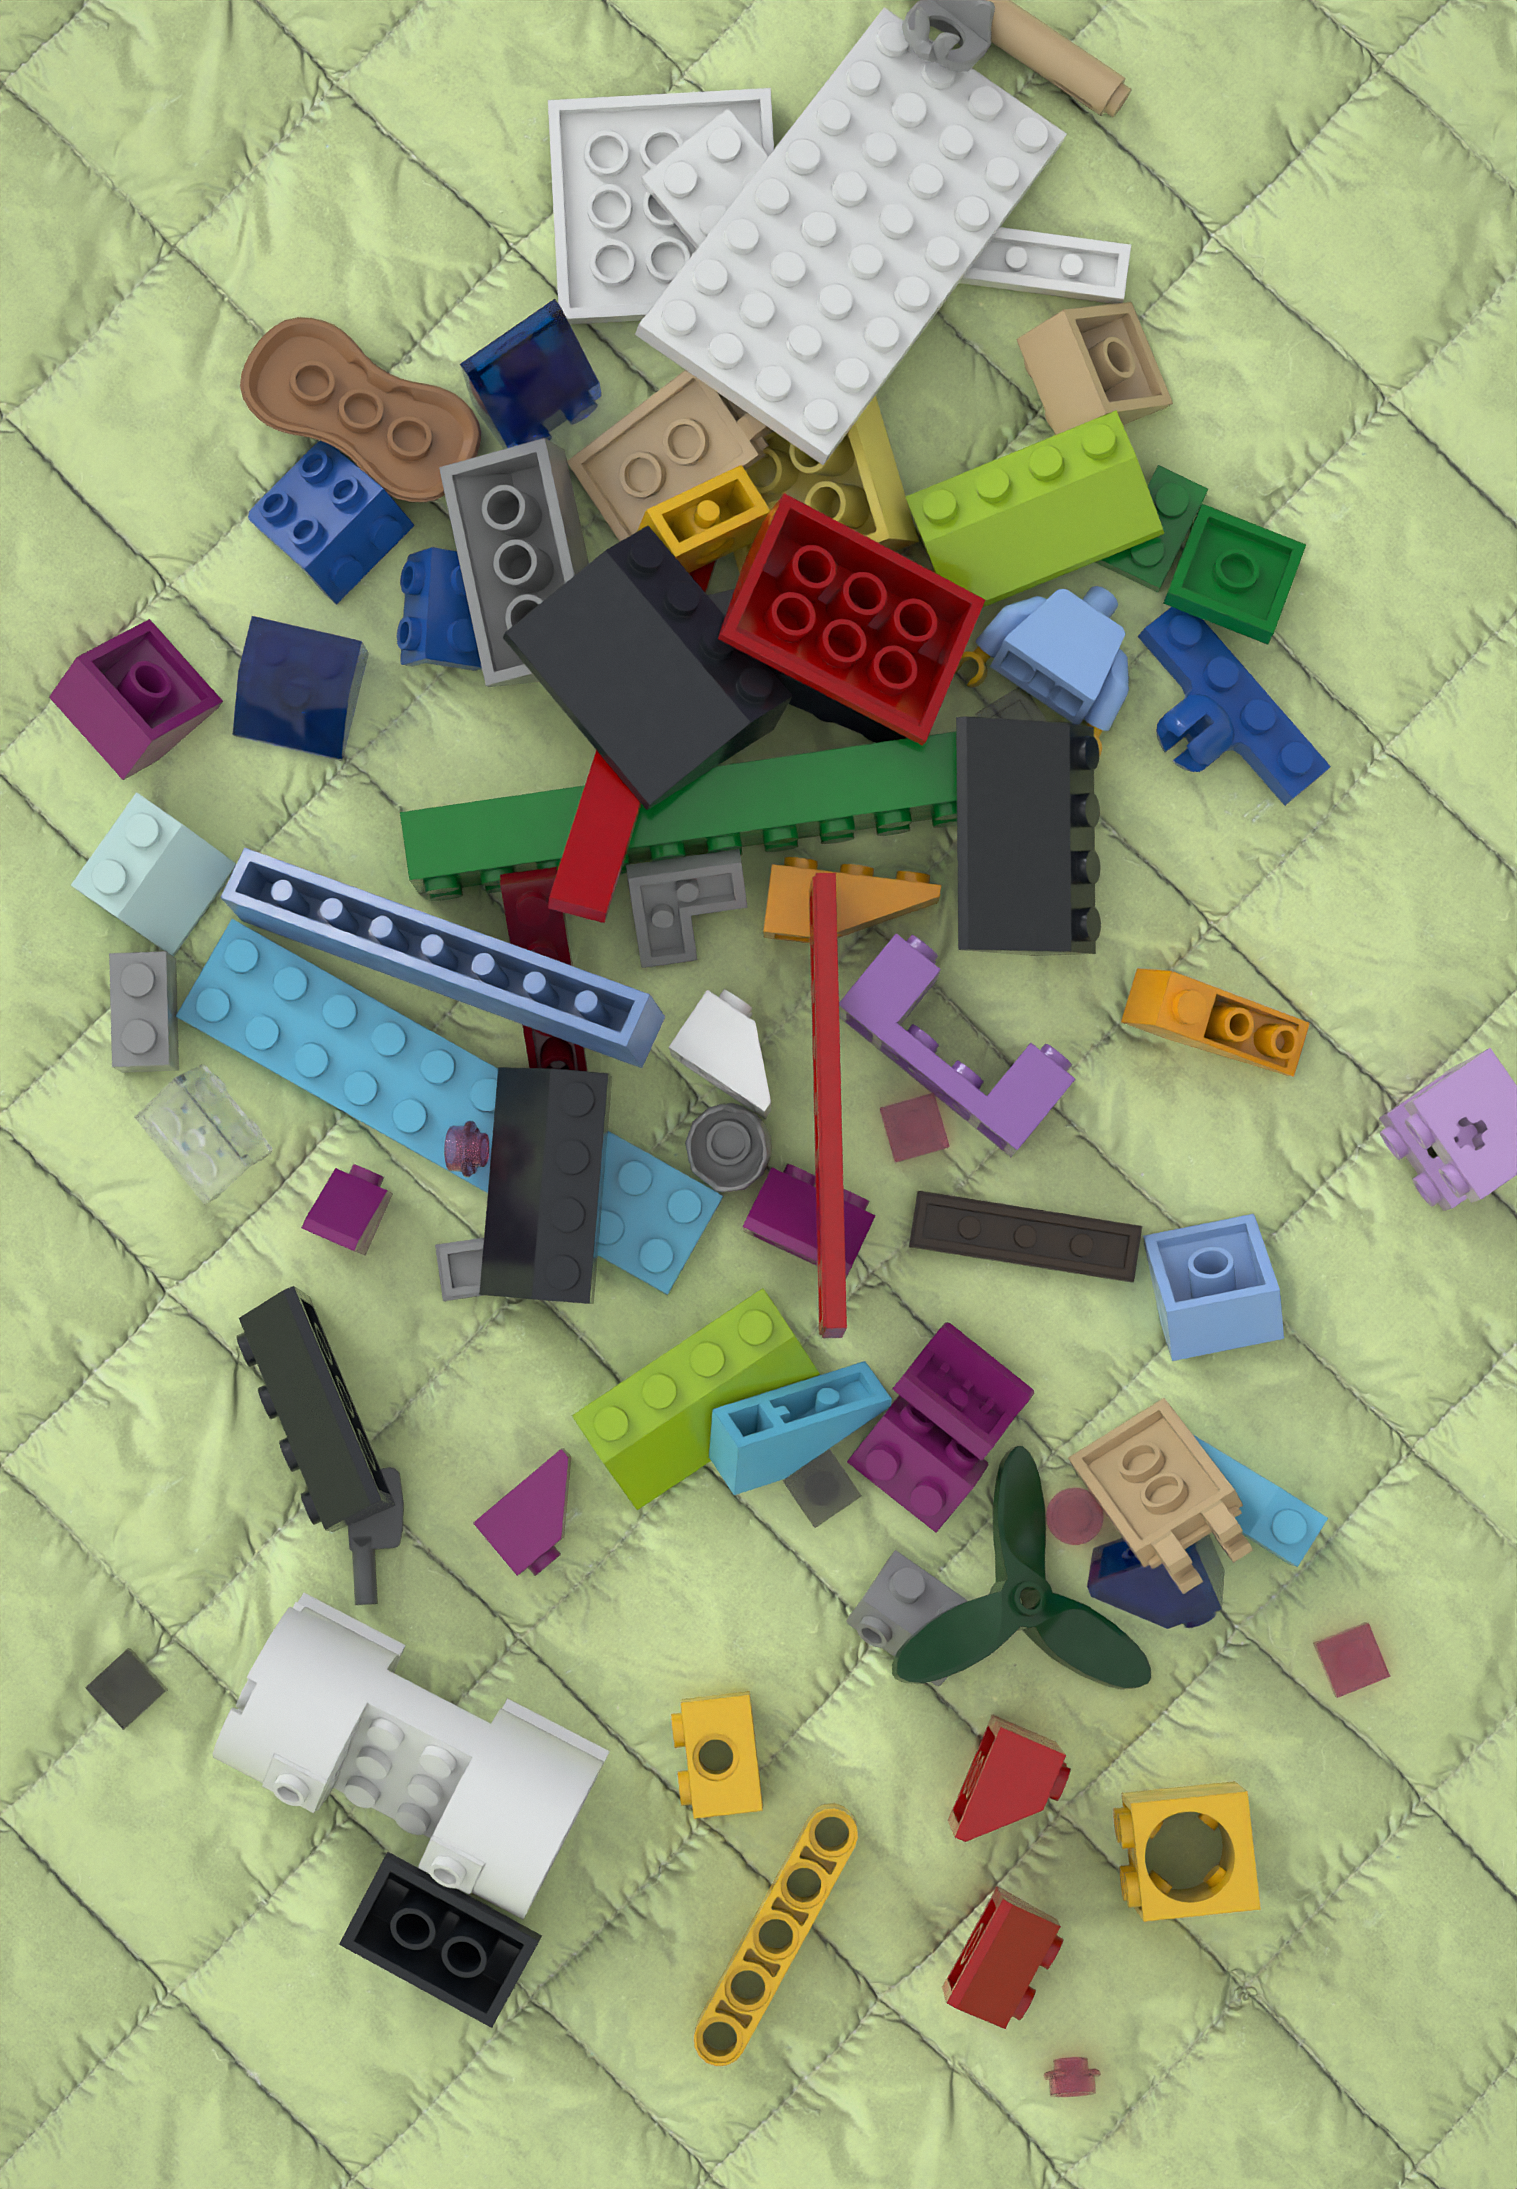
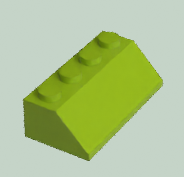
M1117 410L905 496L934 572L985 599L982 608L1164 534L1137 456Z
M762 1288L571 1416L607 1470L636 1510H639L711 1461L709 1458L713 1409L819 1376L820 1373L764 1288Z

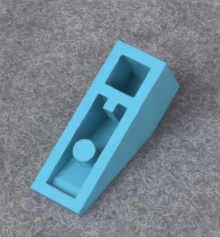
M866 1361L724 1405L712 1411L709 1458L733 1495L786 1479L891 1406L892 1398Z
M1194 1436L1235 1489L1243 1504L1239 1508L1242 1514L1235 1517L1243 1530L1241 1533L1289 1565L1298 1567L1328 1518L1279 1486Z

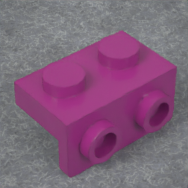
M945 1322L892 1388L914 1409L928 1417L953 1437L959 1445L968 1449L981 1461L992 1450L1014 1418L1034 1395V1390L949 1322Z
M900 1395L894 1400L847 1461L848 1464L935 1533H937L975 1487L989 1465L985 1459L981 1461L968 1449L959 1445L953 1437L920 1411L914 1409Z

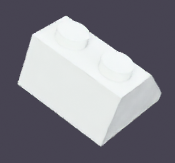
M725 989L719 997L707 990L670 1044L671 1056L766 1119L771 1112V1099L756 1023L750 1018L753 1014L750 1012L752 1007Z

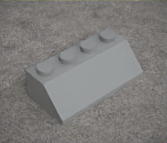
M546 438L439 467L485 685L487 687L539 682L506 643L503 636L508 629L589 564L565 451Z

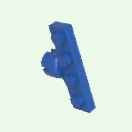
M1171 607L1145 627L1138 635L1143 644L1182 687L1185 694L1184 699L1159 720L1156 729L1157 739L1165 753L1184 737L1189 742L1187 745L1188 749L1172 761L1175 765L1185 771L1200 772L1226 751L1233 750L1243 757L1284 806L1331 767L1203 619Z

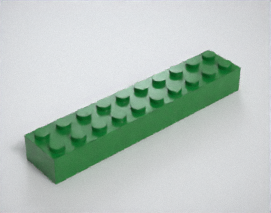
M956 731L929 735L923 745L906 738L716 766L649 810H646L641 804L620 874L627 873L626 865H630V863L650 860L658 861L686 857V855L713 853L739 849L740 856H742V847L764 844L765 852L785 851L799 847L798 839L820 836L821 844L846 842L854 839V831L876 828L877 836L901 834L910 831V824L917 821L932 819L934 828L956 826ZM585 785L400 812L409 881L419 894H429L430 901H441L462 897V888L482 885L485 886V892L487 893L501 892L500 874L557 867L558 870Z

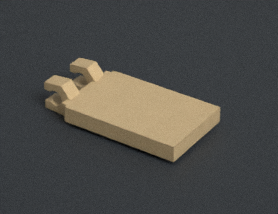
M684 370L574 455L567 463L618 540L622 541L637 532L647 509L739 465H742L744 470L748 469L765 456L763 450L769 444L764 436L774 431Z
M1165 1398L1068 1458L1077 1475L1142 1566L1150 1565L1154 1569L1163 1564L1183 1594L1203 1582L1199 1573L1191 1564L1193 1562L1185 1549L1208 1534L1213 1533L1233 1563L1253 1551L1250 1543L1241 1533L1243 1531L1235 1519V1517L1242 1514L1239 1508L1243 1506L1235 1489Z

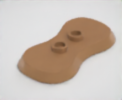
M303 317L284 320L271 328L258 341L245 362L240 381L242 397L249 410L260 421L275 430L321 440L336 447L349 456L362 471L384 488L392 497L409 502L437 500L445 495L439 467L477 456L481 442L479 421L472 409L460 397L446 389L404 380L384 371L362 352L351 337L331 323Z

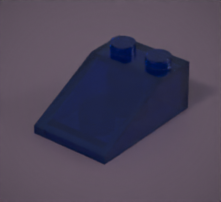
M556 299L547 303L460 364L473 407L503 449L543 438L550 441L552 436L549 432L567 420L573 425L585 419L598 407L596 400L602 396L600 382Z

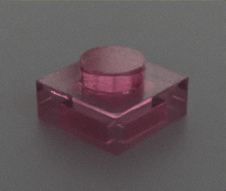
M934 1093L879 1108L894 1163L938 1152L950 1147Z
M1367 1622L1313 1643L1332 1692L1337 1698L1390 1677L1371 1627Z

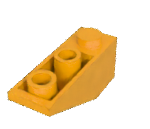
M785 857L784 865L772 864L763 937L810 944L809 888L812 877L816 873H836L837 938L937 904L940 898L941 885L929 884L930 875L919 872L897 871L896 879L873 877L874 868L868 866L841 864L840 872L817 870L818 861Z
M1140 968L1136 970L1121 1020L1124 1024L1162 1038L1292 1077L1295 1075L1310 1025L1309 1022L1174 971Z

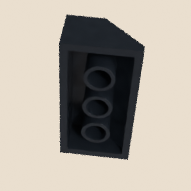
M498 1067L479 1295L594 1304L612 1076L609 1073L545 1068Z
M292 1286L241 1316L239 1321L244 1333L236 1336L239 1348L247 1365L251 1367L257 1364L266 1385L259 1387L258 1393L269 1418L274 1419L279 1416L287 1436L279 1440L280 1448L291 1472L301 1470L308 1490L300 1495L312 1524L315 1525L322 1522L326 1531L335 1532L395 1506L310 1296L297 1287Z

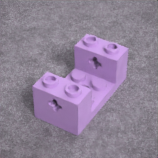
M1491 1048L1452 1067L1379 1118L1385 1129L1380 1131L1382 1140L1398 1160L1403 1157L1408 1159L1418 1174L1412 1181L1420 1195L1431 1207L1438 1203L1442 1210L1446 1211L1454 1208L1467 1198L1471 1203L1481 1200L1517 1175V1085ZM1431 1146L1438 1155L1434 1158L1427 1151Z

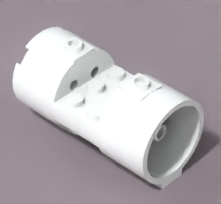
M303 1593L300 1600L295 1602L293 1608L289 1607L257 1657L247 1676L248 1681L237 1701L236 1707L238 1710L234 1707L231 1708L214 1747L213 1758L263 1783L262 1787L272 1791L282 1802L291 1806H301L312 1813L321 1808L333 1788L339 1790L356 1806L373 1808L394 1819L398 1826L406 1832L414 1835L423 1834L429 1837L430 1841L418 1868L429 1873L436 1882L445 1887L458 1888L469 1895L473 1893L524 1919L610 1751L508 1698L492 1723L467 1712L394 1674L405 1648L404 1644Z

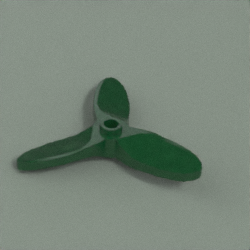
M1023 1446L1011 1448L1000 1462L993 1499V1541L996 1582L991 1587L989 1595L953 1606L916 1631L897 1651L892 1663V1675L896 1680L907 1684H922L948 1677L971 1667L991 1655L1016 1631L1022 1630L1048 1656L1080 1676L1116 1689H1134L1148 1684L1151 1680V1667L1147 1657L1125 1632L1091 1607L1053 1593L1045 1575L1046 1517L1039 1472L1034 1459L1027 1449Z

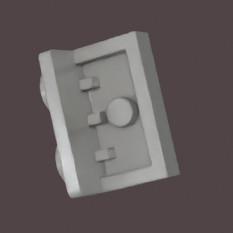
M895 1550L846 1622L857 1630L859 1636L866 1643L874 1647L883 1648L895 1657L901 1646L923 1625L951 1607L968 1600ZM948 1677L932 1681L931 1683L941 1686Z

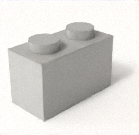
M167 951L109 953L112 1067L122 1073L179 1071L178 1018L176 1017V958Z

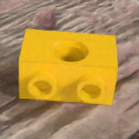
M739 465L647 509L637 531L648 525L686 571L690 573L753 543L762 521L770 512V509L743 466Z
M750 1691L682 1699V1713L671 1714L675 1748L686 1747L688 1770L678 1771L681 1806L692 1805L694 1819L763 1811ZM721 1740L730 1746L733 1752V1760L728 1767L715 1771L704 1766L700 1759V1749L706 1742Z

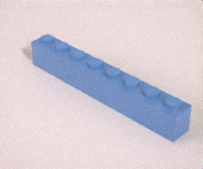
M245 847L221 895V899L243 922L639 1068H643L665 1019V1015L648 993Z

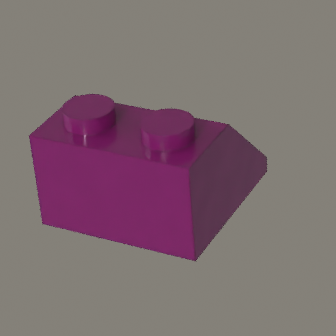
M150 619L76 657L49 696L122 780L160 760L217 710L223 702Z
M788 1163L783 1172L772 1167L743 1224V1232L817 1266L815 1175ZM844 1189L845 1269L847 1279L876 1215L865 1211L870 1201Z

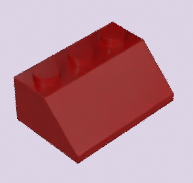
M991 1715L948 1818L954 1837L967 1842L1043 1811L1048 1798L1058 1801L1071 1771V1768L1067 1767V1763L1064 1762L1066 1758L1064 1751L1051 1739Z

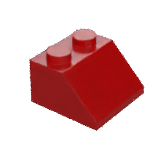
M997 1886L942 1986L946 2003L1003 2029H1006L1012 2017L1020 2021L1027 2012L1036 1993V1990L1029 1986L1039 1966L1047 1970L1050 1968L1063 1944L1064 1939L1057 1935L1061 1927L1058 1920Z

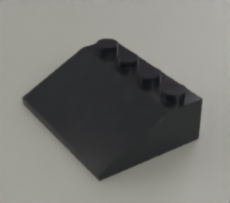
M648 525L605 550L508 629L503 636L506 643L646 810H649L773 731L793 697L765 663L718 639L725 615Z
M968 716L956 717L958 950L1029 956L1096 954V940L1099 938L1101 931V919L1098 910L1095 908V884L1100 877V860L1095 851V826L1099 821L1100 806L1098 798L1094 794V770L1099 763V746L1094 737V727L1065 722Z

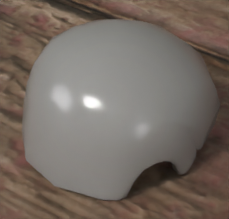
M735 1103L719 1104L706 1109L692 1122L685 1142L692 1172L710 1185L714 1191L722 1193L745 1190L764 1174L772 1156L771 1136L767 1126L758 1115L746 1107Z

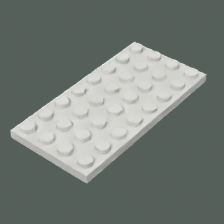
M885 7L641 320L635 333L637 337L822 465L826 463L1043 171L1067 135V133L973 68L969 71L956 72L936 62H927L919 58L905 40L902 30L904 21Z

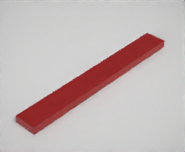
M717 560L689 573L706 594ZM597 750L549 896L548 908L605 923L641 803Z
M816 873L812 877L809 888L819 1335H822V1338H842L847 1329L836 873Z

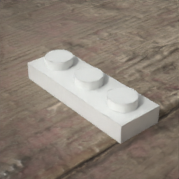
M1000 227L959 283L1111 304L1123 303L1131 244Z

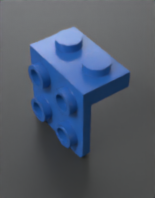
M323 441L317 442L255 504L248 514V519L297 563L318 588L336 605L415 526L384 488L337 448Z

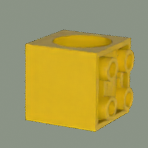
M1233 1781L1121 1793L1123 1807L1113 1808V1818L1117 1843H1121L1122 1849H1128L1129 1865L1119 1866L1123 1901H1127L1128 1908L1134 1907L1144 1922L1261 1910L1248 1791ZM1182 1812L1200 1813L1197 1817L1214 1831L1217 1827L1220 1829L1223 1844L1220 1862L1208 1872L1203 1879L1204 1882L1187 1889H1172L1173 1887L1153 1869L1149 1874L1147 1872L1145 1849L1149 1837L1151 1839L1154 1838L1163 1825L1164 1819Z

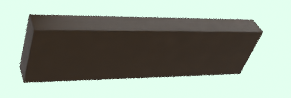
M917 1191L909 1247L1133 1283L1142 1226Z

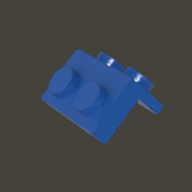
M431 547L410 554L402 569L400 579L401 590L405 594L404 615L397 629V644L401 649V665L413 667L428 663L472 671L481 670V661L457 551Z

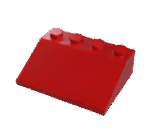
M784 493L763 519L742 566L718 639L923 745L928 739L985 603V599Z

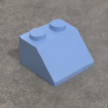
M1254 1214L1143 1236L1159 1319L1172 1361L1284 1339L1280 1288Z

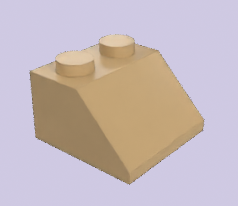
M1132 302L1064 309L1016 339L1024 357L1026 371L1033 379L1045 409L1046 420L1055 435L1117 410L1120 420L1124 425L1163 410L1173 404Z

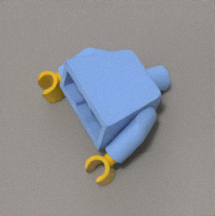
M1094 586L1088 590L1083 599L1067 589H1058L1048 599L1035 596L1006 605L976 639L977 648L973 652L965 651L955 673L958 672L964 662L969 660L976 661L979 666L978 673L975 677L971 678L967 686L970 688L977 687L986 679L988 672L986 662L990 657H993L994 660L990 665L992 669L1071 723L1080 725L1083 719L1088 722L1086 726L1094 727V737L1099 746L1100 757L1102 744L1099 737L1103 730H1110L1129 691L1128 657L1120 649L1126 633L1122 626L1110 619L1118 607L1117 599L1105 588Z

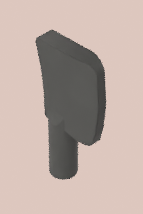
M395 1468L381 1469L395 1506L348 1525L349 1549L352 1551L355 1605L378 1604L375 1550L396 1548L401 1544L404 1500L400 1472Z

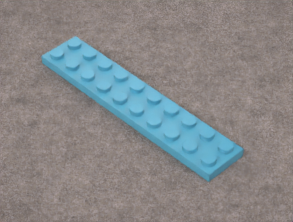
M231 919L176 1017L488 1193L498 1068L236 920ZM608 1131L598 1256L668 1295L724 1196Z

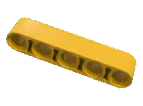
M835 1803L823 1804L810 1814L701 2012L695 2027L694 2047L699 2057L706 2063L714 2066H727L735 2062L743 2053L853 1852L858 1839L857 1824L852 1813L844 1806ZM826 1817L840 1818L848 1827L847 1838L837 1846L829 1847L823 1845L815 1835L818 1823ZM799 1868L813 1870L821 1880L819 1889L809 1897L796 1896L787 1885L788 1877ZM771 1919L785 1921L793 1931L791 1940L781 1948L769 1947L760 1938L759 1932L761 1927ZM747 1970L758 1973L765 1983L760 1995L750 1999L738 1996L732 1988L733 1978L738 1973ZM714 2022L728 2023L734 2028L737 2038L732 2046L718 2050L707 2044L704 2038L705 2029Z

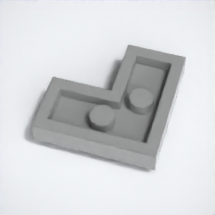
M739 849L626 865L642 968L697 960L691 916L747 908Z

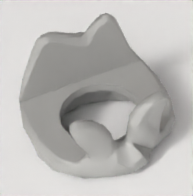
M920 0L909 10L902 24L905 40L917 56L927 62H936L956 72L969 71L990 48L991 26L995 6L993 2L987 0ZM930 26L944 32L940 33L933 43L929 40ZM957 43L961 46L958 49L951 50Z

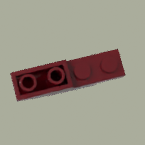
M557 867L500 874V886L510 944L573 966L565 913L548 908L549 896L558 871ZM522 1024L529 1068L588 1072L585 1047Z

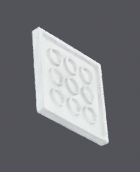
M771 88L548 100L560 325L641 321L696 251V248L644 187L641 176L728 107L769 156L774 150Z

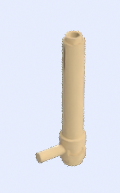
M987 0L993 2L995 6L991 26V42L1098 115L1102 116L1104 113H1107L1111 117H1115L1132 90L1124 84L1125 77L1011 0Z

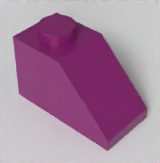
M353 1164L348 1174L335 1168L306 1216L301 1228L366 1256L393 1193L381 1188L385 1177Z
M564 1448L555 1453L473 1522L517 1576L527 1568L536 1576L561 1555L554 1545L562 1540L565 1535L571 1456Z

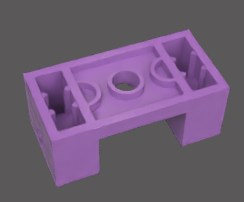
M896 933L839 1002V1018L997 1147L1012 1157L1075 1081V1078L1067 1072L1072 1064L1052 1046L1045 1043L1039 1050L1030 1043L986 1096L979 1090L984 1081L962 1062L957 1060L951 1067L935 1053L939 1044L927 1033L914 1024L907 1031L901 1027V1024L937 982L941 969L935 965L938 955L928 945L914 935H911L905 941Z

